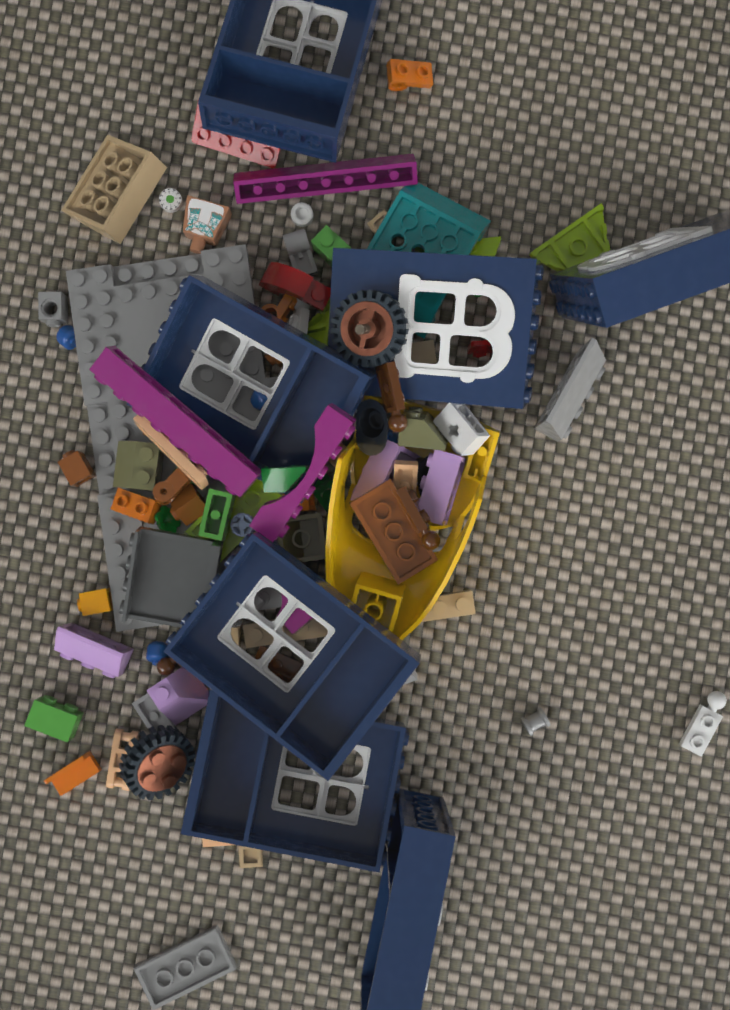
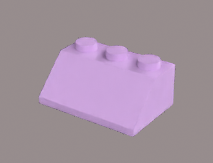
M387 440L386 446L381 453L369 456L367 463L362 469L360 479L353 489L350 500H355L388 479H391L393 482L395 460L416 461V458L420 456L403 446H398L397 443Z
M434 450V454L430 453L426 466L429 467L427 476L423 475L420 489L423 491L419 501L416 503L420 510H426L432 523L447 525L466 459L441 450Z
M74 623L58 626L56 630L54 650L60 652L62 658L79 660L82 666L89 669L98 668L102 670L103 675L110 678L119 677L124 674L133 653V648Z

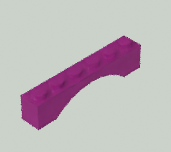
M333 403L326 407L314 426L315 450L305 477L291 492L280 498L267 501L249 526L272 542L278 536L280 538L284 537L290 528L287 525L291 517L296 519L303 508L300 506L304 498L308 500L315 491L316 487L313 484L316 479L322 480L327 473L329 467L326 464L330 458L335 460L341 452L342 447L339 445L344 438L348 440L355 431L356 427L353 424L356 419Z

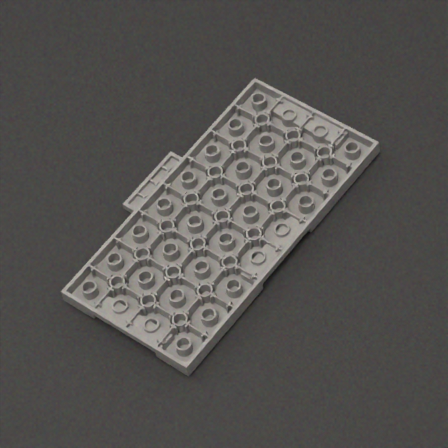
M246 244L203 250L201 254L114 267L109 264L66 271L84 405L87 406L99 488L97 498L116 632L163 625L129 618L123 623V614L119 613L121 601L125 600L126 592H123V583L129 574V569H126V562L128 556L132 554V547L129 546L131 533H135L140 526L160 529L156 522L155 525L111 510L115 494L119 488L113 487L118 441L153 442L143 435V432L135 424L133 418L137 414L132 410V407L127 405V401L118 399L113 394L114 390L108 385L99 383L94 378L95 374L89 369L105 347L116 346L140 367L144 363L146 364L150 356L148 355L149 348L154 342H157L160 336L158 330L170 315L169 307L181 292L179 287L185 277L188 278L189 275L204 276L256 305ZM218 330L209 339V350L216 358L228 364L232 361L241 341L240 338L230 332ZM254 346L249 347L239 367L240 371L265 386L273 387L278 376L266 378L263 351ZM207 364L199 365L192 374L194 387L220 403L224 402L234 382L232 377ZM243 386L233 404V410L249 420L255 421L261 410L254 408L250 402L254 390L248 386ZM165 454L161 482L165 481L177 467ZM209 475L206 476L209 485L203 490L198 486H194L205 502L209 488L222 492L226 491L225 484L219 479L211 478ZM122 488L155 500L153 491ZM171 504L161 505V507L167 506L169 509L172 508ZM180 519V527L177 528L175 533L182 534L194 522L186 526ZM239 545L220 563L219 574L227 568L224 565L227 559L233 553L236 554L240 551L241 547ZM265 587L259 590L267 603L258 610L282 606V596L278 590L272 587Z

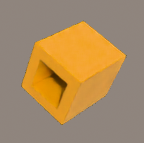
M110 588L79 593L77 606L78 610L82 612V616L112 611L113 604Z

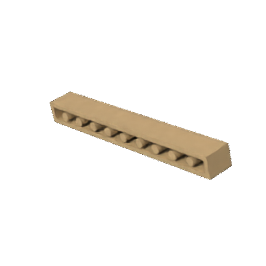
M471 590L440 594L422 622L476 614L473 592ZM315 619L310 621L296 634H291L285 625L282 626L283 632L295 641L325 637L328 634L327 628ZM250 622L243 625L246 648L271 645L273 643L274 637L257 623Z

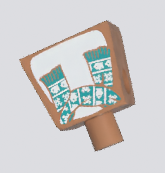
M187 195L183 233L186 238L192 240L191 252L201 254L205 244L218 245L232 216L229 207Z

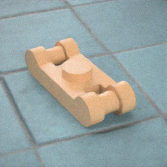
M116 728L106 788L122 787V790L130 791L123 778L117 777L116 773L121 771L119 768V763H123L120 759L121 755L127 754L124 750L125 747H121L122 741L129 742V746L133 747L134 745L130 740L134 737L139 740V731H132L130 733L124 732V729Z

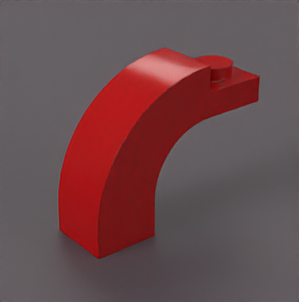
M277 262L269 263L259 283V286L277 296L280 293L290 295L322 312L331 295V288L314 280L313 276Z

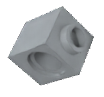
M38 292L39 320L48 327H60L61 324H68V297L62 292ZM57 306V312L50 315L51 307Z

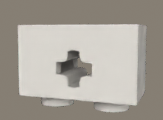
M448 403L433 421L442 435L450 442L453 451L460 456L473 455L490 437V434L465 404Z

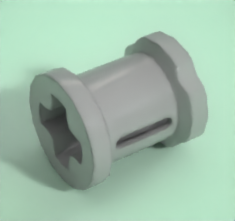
M541 707L530 716L520 718L530 736L534 735L533 732L544 726H551Z

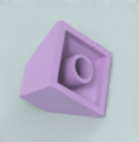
M181 667L147 690L157 708L175 725L205 707L210 692L203 682L184 667Z

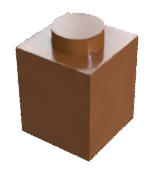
M68 451L62 455L63 459L58 461L70 486L78 487L97 476L83 452Z
M191 483L170 503L172 506L170 512L177 521L181 519L188 526L203 515L206 502Z

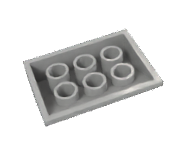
M591 338L576 352L534 428L557 442L569 436L573 428L570 426L574 418L578 419L583 411L582 402L584 399L588 400L594 391L592 384L595 379L599 380L606 369L602 367L606 359L596 339Z

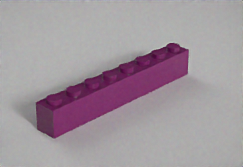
M414 153L339 161L336 163L330 162L234 173L233 178L237 204L416 185L418 184L417 162Z
M116 346L105 347L89 369L95 374L94 378L99 383L108 385L114 390L113 394L118 399L127 401L137 415L147 418L151 422L152 428L166 434L170 438L169 441L172 445L182 448L188 453L187 456L191 461L201 464L206 468V472L211 478L219 479L225 484V489L230 494L241 497L262 474L259 467Z

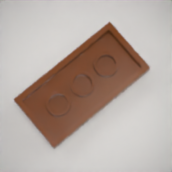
M388 479L351 501L349 505L395 582L399 585L438 561V558L433 550H427L423 547L421 543L422 534L419 533L392 480Z

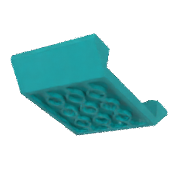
M420 183L407 185L398 193L366 250L412 252L414 248L420 247L424 250V253L470 255L477 241H481L491 220ZM395 237H402L404 239V244L400 247L393 246L391 242ZM417 292L415 295L414 320L421 323H434L435 315L448 293ZM415 332L414 334L425 339L428 333Z

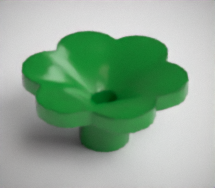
M167 506L160 507L159 512L155 514L156 524L160 530L176 532L177 528L180 527V520L177 521L173 517Z

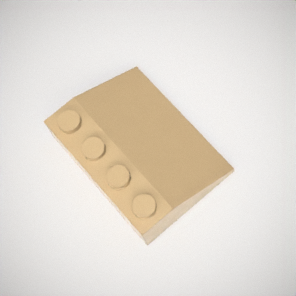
M107 135L61 211L101 235L121 244L167 167L152 152Z

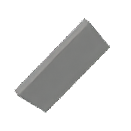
M217 924L136 964L133 969L152 1009L155 1010L236 970L237 964Z

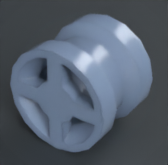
M245 513L235 515L231 520V530L237 536L245 537L247 534L251 535L255 530L249 525L254 518Z

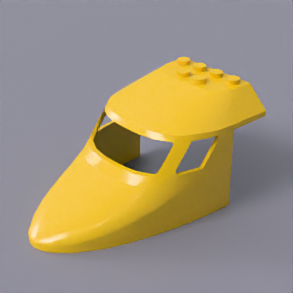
M364 395L363 401L373 399L383 404L382 397ZM407 400L404 402L405 409H409L412 406L422 407L423 411H428L434 419L442 411ZM482 422L480 423L490 434V437L473 455L462 456L466 459L447 525L428 523L430 530L433 531L452 527L442 550L434 552L438 561L399 585L395 582L372 541L361 534L352 524L354 511L349 505L353 489L360 479L362 469L369 459V455L364 454L356 443V430L353 440L338 457L328 510L325 545L326 582L401 640L408 636L422 622L447 585L474 526L483 499L487 474L500 431ZM448 441L444 452L458 455L453 451L452 445ZM405 447L422 458L427 457L430 453L434 454L433 449ZM350 470L351 486L345 501V481ZM417 486V487H416V494H417L418 498L420 499L419 489H418V486ZM471 509L469 519L461 531L465 516Z

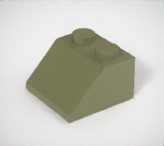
M412 406L409 409H405L403 415L408 423L406 429L399 432L398 446L445 451L448 440L434 424L433 416L428 411H423L422 407Z
M118 441L113 487L153 491L154 486L161 482L164 453L154 443Z
M321 513L299 515L296 519L291 517L287 523L290 528L283 538L278 536V544L301 562L325 559L326 543Z

